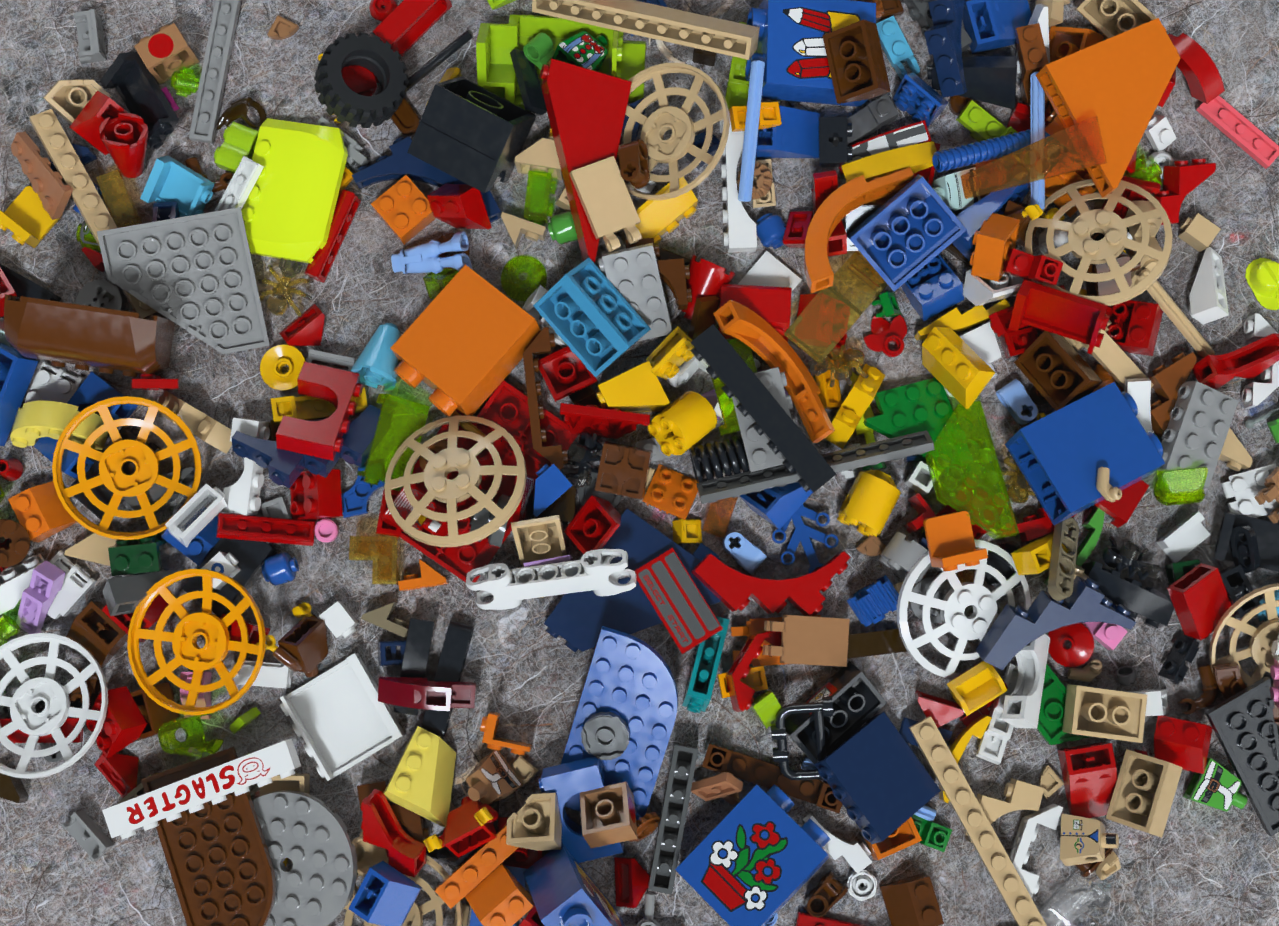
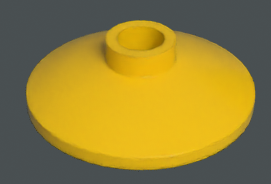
M274 346L264 354L261 360V377L269 387L275 390H291L298 386L297 379L306 360L303 354L293 346ZM288 365L289 371L287 373H283L282 368Z

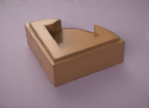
M277 15L267 35L271 39H286L294 35L298 31L299 26Z
M870 535L855 549L866 556H879L886 546L878 537Z

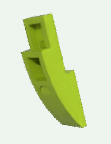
M973 100L968 101L956 118L959 123L971 132L970 136L978 142L1017 132L1011 126L1006 128ZM1031 150L1001 157L1020 169L1031 173Z

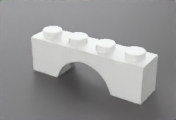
M233 418L231 442L232 436L236 431L255 438L269 439V422ZM246 457L244 458L242 476L235 484L225 487L223 490L227 507H224L221 510L222 512L257 515L261 506L260 490L264 483L263 468L257 465L256 462Z
M1046 634L1029 643L1015 655L1018 664V681L1015 690L1010 695L1005 696L1002 719L1015 728L1037 729L1050 643V637Z

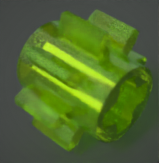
M183 67L179 71L173 72L171 87L177 90L176 95L187 97L191 93L197 92L199 77L193 74V69Z

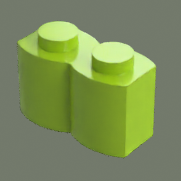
M233 121L224 131L223 138L225 140L221 147H217L214 153L215 164L221 169L235 173L243 156L252 160L259 131Z

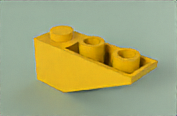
M1054 531L1011 553L1018 575L1039 574L1050 568ZM1062 543V548L1067 553V548Z

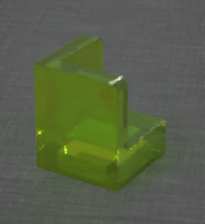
M444 268L438 274L431 272L423 277L429 298L435 299L458 271Z

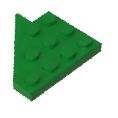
M936 378L876 393L874 399L880 415L866 418L863 422L865 426L890 439L927 430L934 442V450L921 454L923 457L948 470L968 465L972 462L944 386Z

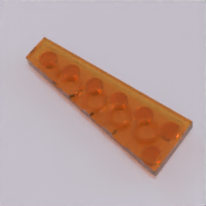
M1090 117L962 175L961 181L965 199L1107 163L1098 117Z

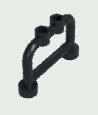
M832 696L822 697V702L785 705L776 714V725L771 726L772 740H777V748H773L774 762H779L780 771L786 778L790 780L822 779L818 769L794 771L789 768L785 718L789 714L814 712L817 762L827 757L824 717L833 716Z

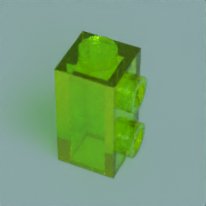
M528 172L524 208L525 220L542 225V223L548 224V217L553 216L554 203H550L551 194L556 192V181L553 180L552 173Z

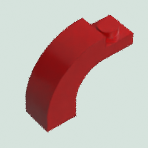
M1169 33L1168 36L1180 56L1177 67L1188 82L1191 97L1208 104L1225 91L1222 78L1215 63L1208 53L1188 35L1182 33L1176 37Z
M836 170L813 174L812 202L814 214L823 201L838 189ZM842 220L835 227L828 241V257L847 254V234Z

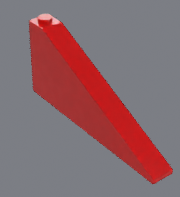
M551 59L546 65L543 64L541 68L540 78L543 79L541 88L582 260L585 261L587 258H590L595 264L600 238L597 240L595 238L569 173L612 156L616 160L632 82Z

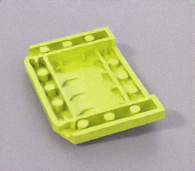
M269 118L261 124L252 160L264 166L241 209L250 254L311 264L315 253L319 248L323 249L326 245L348 157L347 147L344 146L342 137L344 134L340 128Z

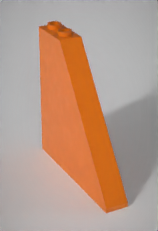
M1159 18L1046 64L1036 74L1038 81L1102 198L1118 187L1180 60L1177 49L1170 40Z

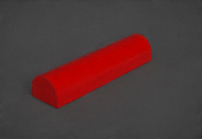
M347 190L341 191L336 203L327 243L323 249L319 248L312 257L314 259L311 264L308 263L304 272L307 276L322 283L325 282L361 203V200L355 193Z

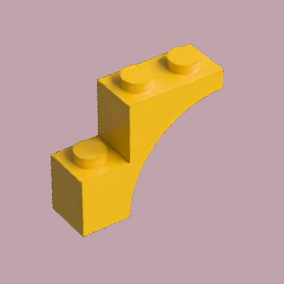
M868 364L864 365L831 421L835 431L824 439L841 449L844 448L861 417L873 401L885 374L875 367H871Z

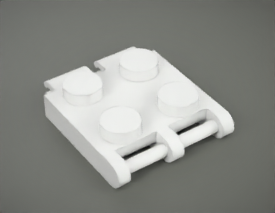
M40 360L23 402L43 400L67 403L84 382L85 378L73 376L67 373L66 369H58L47 364L46 360ZM45 368H46V369H49V370H51V371H53V372H55V373H57V374L54 375V374H52V373H50V372H47V371H45ZM64 377L69 378V379L75 381V384L72 383V382H70V381H68V380H65V379H63V378H64Z
M1276 463L1228 476L1229 481L1221 483L1226 499L1235 497L1234 502L1227 503L1230 513L1257 518L1268 515L1275 508L1279 507L1275 499L1270 503L1265 501L1264 504L1259 505L1254 498L1260 490L1266 488L1264 483L1266 482L1265 479L1269 476L1268 470L1272 472L1277 467Z
M62 550L50 560L51 564L65 571L62 589L58 591L47 613L54 620H57L61 615L66 617L97 582L94 578L90 579L82 572L78 564L74 565L66 558Z

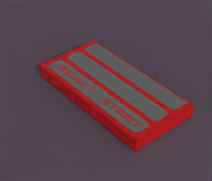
M673 548L635 570L637 582L681 654L686 653L723 630Z

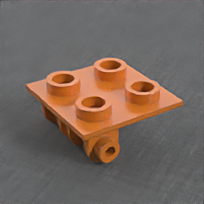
M659 464L642 502L647 503V506L651 505L658 508L659 511H665V514L670 513L677 516L679 520H686L698 492L697 482L693 478Z

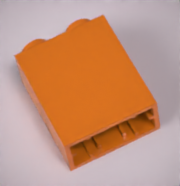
M465 264L390 348L400 361L394 372L414 389L422 381L431 387L434 392L428 397L429 401L446 416L450 417L456 409L465 416H472L523 359L524 351L541 330L534 317Z

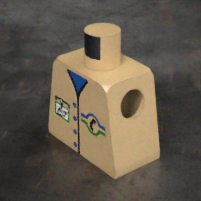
M1061 814L1060 860L1065 866L1104 861L1105 848L1119 847L1118 834L1105 833V826L1101 821Z

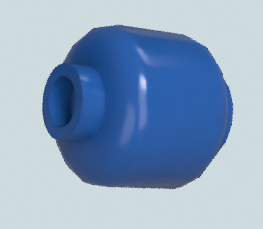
M768 213L757 220L756 232L764 247H773V249L784 245L783 237L786 225L781 216Z
M287 552L268 556L261 569L265 581L276 586L293 581L296 577V571H299V565L295 557L292 558Z

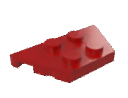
M560 404V414L565 415L564 421L569 426L571 433L581 434L587 431L594 435L597 434L599 437L617 439L624 436V434L636 431L637 424L644 426L650 424V415L625 412L618 408L603 409L598 408L596 405Z

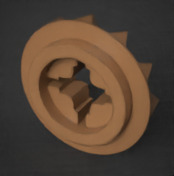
M755 162L754 176L760 177L756 180L757 187L753 185V200L764 197L770 191L773 181L769 168ZM741 170L738 171L739 175H738V179L736 180L737 185H738V191H739V183H740V173H741Z

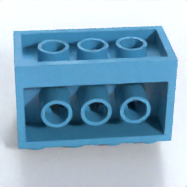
M587 258L566 273L533 305L554 329L555 333L562 338L570 350L595 377L651 330L590 258Z

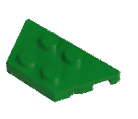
M1046 664L1037 731L1048 745L1092 737L1062 732L1067 689Z

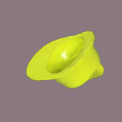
M1268 258L1253 260L1246 269L1245 278L1261 306L1268 310H1278L1279 263Z

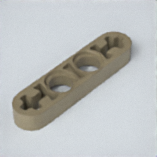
M1072 517L1054 526L1048 592L1056 601H1062L1070 597L1073 592L1079 527ZM1062 543L1067 548L1068 553L1063 550ZM1059 564L1063 565L1065 573L1062 572Z

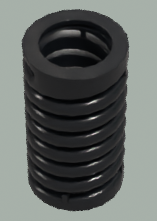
M741 435L739 438L732 436L730 440L724 438L721 442L716 440L713 444L707 442L704 446L699 444L689 448L697 483L715 479L713 468L716 478L723 477L722 466L725 476L732 475L730 462L734 475L741 473L739 461L743 472L750 471Z

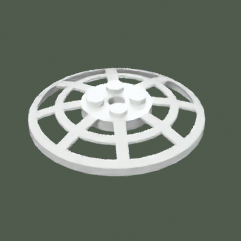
M974 539L975 547L986 548L987 555L988 550L1005 558L1016 571L1009 579L1006 580L998 570L987 565L986 558L979 560L980 564L974 566H965V563L957 565L958 569L952 571H943V568H940L942 572L933 580L925 595L911 592L921 572L931 563L928 551L908 572L899 592L897 625L905 648L918 664L944 678L954 679L961 674L954 673L960 660L966 661L981 658L977 652L963 653L967 641L978 638L980 642L1000 615L997 613L996 601L1006 594L1008 604L1015 607L1012 588L1020 581L1024 594V609L1028 611L1031 606L1025 575H1018L1012 556L997 545L984 540ZM967 569H976L974 582L960 583L955 574ZM985 572L994 576L1001 584L992 592L983 586ZM947 579L952 588L947 592L944 599L933 598L939 586ZM909 601L922 605V623L925 634L914 639L911 638L907 622ZM972 605V615L965 617V608ZM931 607L940 609L943 623L932 629L930 621ZM947 632L958 637L954 651L946 648L937 638ZM931 642L939 652L950 657L946 669H939L928 662L917 648Z
M35 633L12 639L0 646V660L4 658L11 668L0 681V706L10 707L12 722L4 727H1L0 723V742L8 750L21 755L16 770L0 763V773L25 779L47 777L63 771L78 761L94 744L101 732L108 707V688L105 675L94 656L81 644L67 637L52 633ZM50 642L48 657H36L19 663L12 651L28 644ZM60 644L77 650L87 658L90 664L83 671L79 672L70 663L58 659ZM47 664L44 677L30 679L25 671L36 665ZM57 666L67 670L74 677L64 686L54 680ZM95 672L99 678L102 691L100 711L89 710L90 695L85 682ZM14 677H17L22 685L16 690L13 697L2 696L8 684ZM80 687L82 708L70 707L69 694ZM43 700L45 702V709L41 713H37L35 706L39 701ZM67 717L79 718L74 730L65 738L60 727L64 724ZM87 719L96 720V727L89 740L77 754L73 755L69 744L79 735ZM18 729L29 734L25 748L15 745L7 736ZM52 734L57 745L43 750H35L39 736ZM60 751L65 761L63 764L48 770L26 771L32 757H45Z

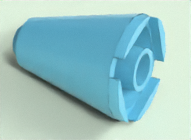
M392 323L379 325L352 366L351 372L360 374V382L376 389L378 385L385 386L384 390H392L396 387L397 374L394 372V369L398 366L399 360L390 349L401 337V332L396 325Z

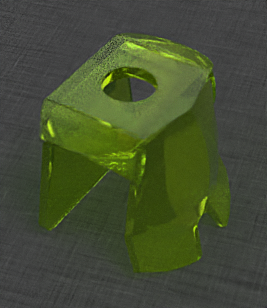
M1207 467L1167 471L1156 470L1158 480L1155 483L1153 494L1163 505L1199 503L1205 498L1206 493L1203 488L1208 474Z
M214 713L186 715L163 723L158 730L160 746L169 754L202 757L204 752L215 754L221 748L224 740L215 738L206 741L201 717ZM179 728L183 729L186 733L184 742H179L175 737L176 730Z

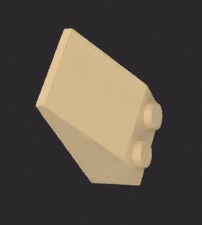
M559 515L511 523L521 565L526 562L567 555L565 536Z
M1067 684L1062 732L1143 743L1147 695Z

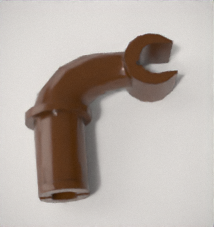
M197 157L189 158L185 161L188 168L208 179L207 175H204ZM227 172L221 175L220 180L211 181L215 183L212 192L226 190L229 185L227 181L232 179L233 174Z
M1210 665L1198 668L1203 689H1201L1203 691L1202 695L1194 700L1189 698L1181 699L1177 703L1185 702L1189 704L1188 710L1180 712L1181 714H1192L1195 710L1208 708L1215 702L1219 688L1215 682Z

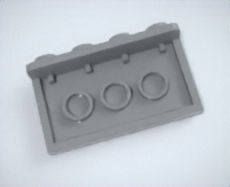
M653 243L607 253V250L602 251V258L598 259L601 272H606L607 279L651 328L638 341L669 335L673 330Z
M779 367L754 373L791 418L789 409H793L791 396L785 394L784 386H787L785 373H780ZM732 397L750 472L783 465L782 462L785 459L779 452L776 455L767 445L769 442L768 438L764 434L760 436L751 426L754 421L749 415L744 417L736 407L739 403ZM791 418L793 422L798 426L796 418Z
M1198 381L1184 382L1178 390L1176 404L1170 413L1169 424L1162 436V458L1165 464L1157 470L1171 473L1201 488H1209L1239 401Z

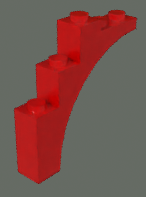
M841 551L825 565L809 574L792 579L771 580L742 574L725 565L710 553L705 556L691 573L732 612L737 611V609L742 611L750 603L748 598L751 597L768 614L774 612L778 614L787 605V602H785L787 599L804 616H810L811 614L815 616L824 607L821 603L826 599L819 591L824 592L833 583L831 578L836 573L840 575L848 567L846 562L851 557L845 551Z

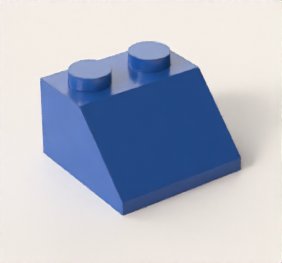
M545 464L536 472L538 478L535 480L533 514L535 517L540 515L573 486L554 464L550 467L548 464Z
M203 506L182 528L186 530L207 508ZM215 516L191 540L187 548L173 537L168 529H166L161 537L197 565H200L220 540V538H216L218 516Z

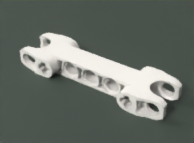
M597 549L584 553L581 560L515 569H509L504 563L488 564L468 572L466 585L471 590H480L477 592L476 601L479 608L484 610H504L519 606L523 599L591 590L597 596L616 595L636 587L637 575L635 571L625 569L628 567L627 551L622 549ZM622 557L620 562L610 564L613 558ZM476 576H484V580L472 582ZM621 578H631L626 584L618 583V580ZM493 595L491 601L482 602L486 596Z

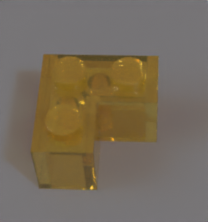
M350 536L349 560L373 562L372 584L398 585L401 567V538Z

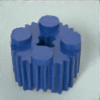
M886 575L878 578V582L861 588L853 594L854 597L846 600L861 624L865 627L872 623H878L886 617L884 614L889 611L897 610L899 594Z

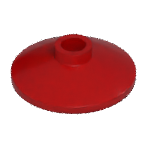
M1083 623L1063 626L1048 633L1050 637L1048 652L1058 664L1065 667H1077L1083 665L1091 658L1094 651V638L1089 628ZM1066 640H1069L1072 643L1070 649L1066 648L1064 645Z

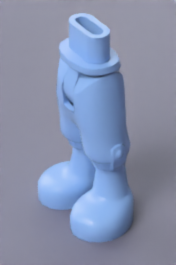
M461 231L455 233L449 241L444 243L431 240L429 243L405 250L402 249L400 253L391 255L392 269L394 273L403 272V274L431 272L438 274L446 267L454 268L459 272L465 264L472 269L471 260L465 253L450 257H439L440 254L445 252L467 251L469 249L467 234Z

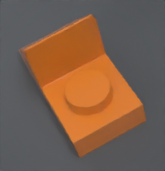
M419 559L421 578H418V574L406 575L404 580L398 581L399 591L449 584L446 577L422 559Z

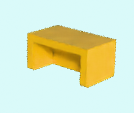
M984 661L947 683L953 698L966 716L1008 691L995 668Z

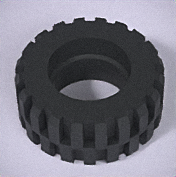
M360 32L359 36H356L355 33H349L345 39L340 36L335 39L333 44L326 48L315 72L314 79L316 83L314 86L316 93H320L318 100L321 105L326 104V111L330 116L335 114L338 117L337 121L341 123L347 121L349 126L355 128L358 124H361L362 128H370L372 123L374 126H378L384 120L388 121L393 116L407 93L408 88L406 86L409 79L408 75L404 74L407 68L404 62H400L401 55L398 51L394 52L391 49V44L387 41L386 43L381 42L378 36L374 35L371 38L368 37L367 33ZM356 65L370 70L380 83L381 93L375 96H363L355 93L344 82L341 73L342 68Z

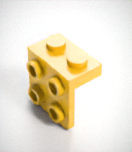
M26 186L5 212L0 210V228L4 231L7 229L12 231L14 234L11 237L22 246L26 242L33 248L40 243L59 220L51 219L48 212L44 210L38 194L34 192L31 186Z
M679 326L645 359L653 367L651 372L665 380L673 378L679 372V367L683 362H687L694 357L690 351L693 349L691 346L693 340Z

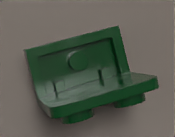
M161 534L139 540L116 541V545L108 548L112 576L161 571L162 564L159 546L167 543V541L161 538Z

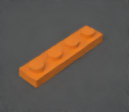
M507 824L496 833L497 838L480 847L435 888V892L450 909L519 848L506 844Z

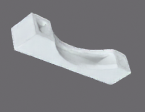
M724 120L719 121L720 133L723 132ZM731 121L728 140L722 154L725 157V164H721V178H725L726 186L722 187L721 191L722 201H726V209L722 210V221L727 223V232H723V246H728V253L755 252L757 249L756 224L747 214L741 201L738 200L736 183L737 164L743 152L745 131L732 132Z

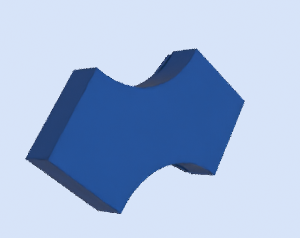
M381 462L358 467V476L355 484L350 490L341 494L344 518L368 514V503L375 491L384 487L385 484Z

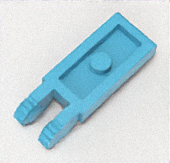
M894 15L876 23L881 47L900 79L902 80L904 75L907 74L902 64L907 61L912 73L918 74L920 68Z

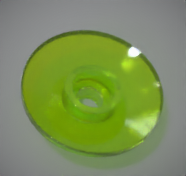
M518 256L506 263L501 273V284L508 296L518 301H526L540 285L545 288L547 282L545 268L537 259L530 256ZM526 273L528 277L526 280H520L519 275Z

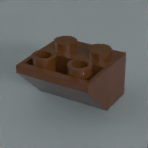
M91 601L74 619L66 637L86 648L94 656L102 669L128 641V634L102 611L105 607L104 604L98 601Z

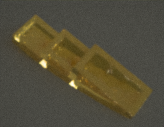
M117 169L96 177L108 211L117 228L143 224L137 214L132 197L127 191L121 172Z

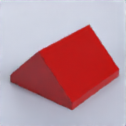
M569 346L538 360L539 371L555 402L597 382L596 377L587 370L582 361L570 350Z

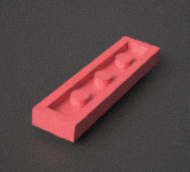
M1217 96L1208 104L1202 102L1196 109V111L1265 169L1279 156V146L1222 97Z

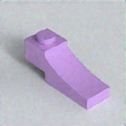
M44 561L33 569L30 586L22 594L15 624L17 627L29 634L41 633L49 608L58 591L62 589L65 571L48 561Z

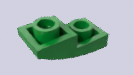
M912 815L911 817L922 839L919 843L945 852L952 829Z

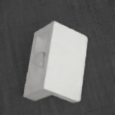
M1199 511L1188 515L1156 542L1173 563H1177L1210 536V533L1201 523L1205 518Z

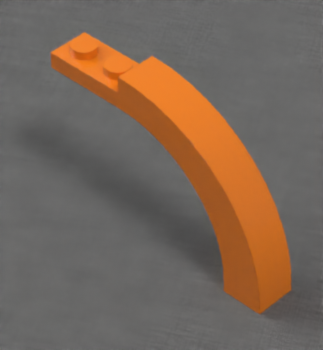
M911 168L899 169L884 177H875L870 182H866L862 175L843 184L823 201L810 222L805 239L804 270L811 293L833 286L834 273L828 260L827 245L838 223L859 206L897 193L913 179L914 174Z
M729 300L713 313L722 333L730 335L746 344L771 369L779 367L780 373H785L787 386L784 387L791 396L813 443H819L835 431L818 396L821 391L811 373L788 342L768 322L754 311L733 300Z

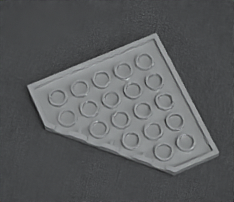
M241 207L97 231L106 276L114 284L222 354L270 346Z

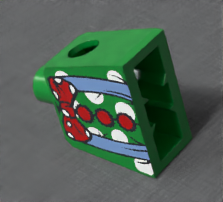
M582 31L560 42L552 59L598 72L608 54L605 48L608 43L602 35L593 38L588 32Z

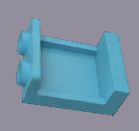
M168 155L156 159L140 199L147 203L154 201L157 203L177 201L180 217L205 213L203 210L213 196L212 189L215 183Z

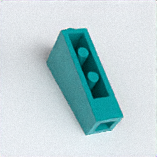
M715 616L723 630L697 646L682 704L690 712H705L711 700L730 619Z

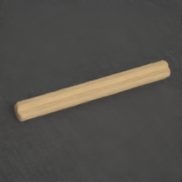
M1144 269L1137 275L1139 282L1150 273L1149 270ZM1156 280L1147 289V292L1159 304L1160 308L1202 359L1208 354L1215 355V351Z

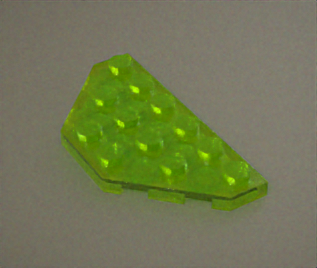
M981 401L973 402L969 409H965L959 403L934 442V450L927 452L925 455L937 500L945 506L948 504L958 512L967 511L969 514L966 515L970 517L971 524H977L986 530V534L993 539L1016 536L1019 530Z

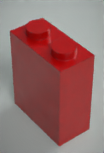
M1200 563L1167 587L1184 635L1199 640L1207 638L1214 631L1221 617L1231 606L1217 567Z

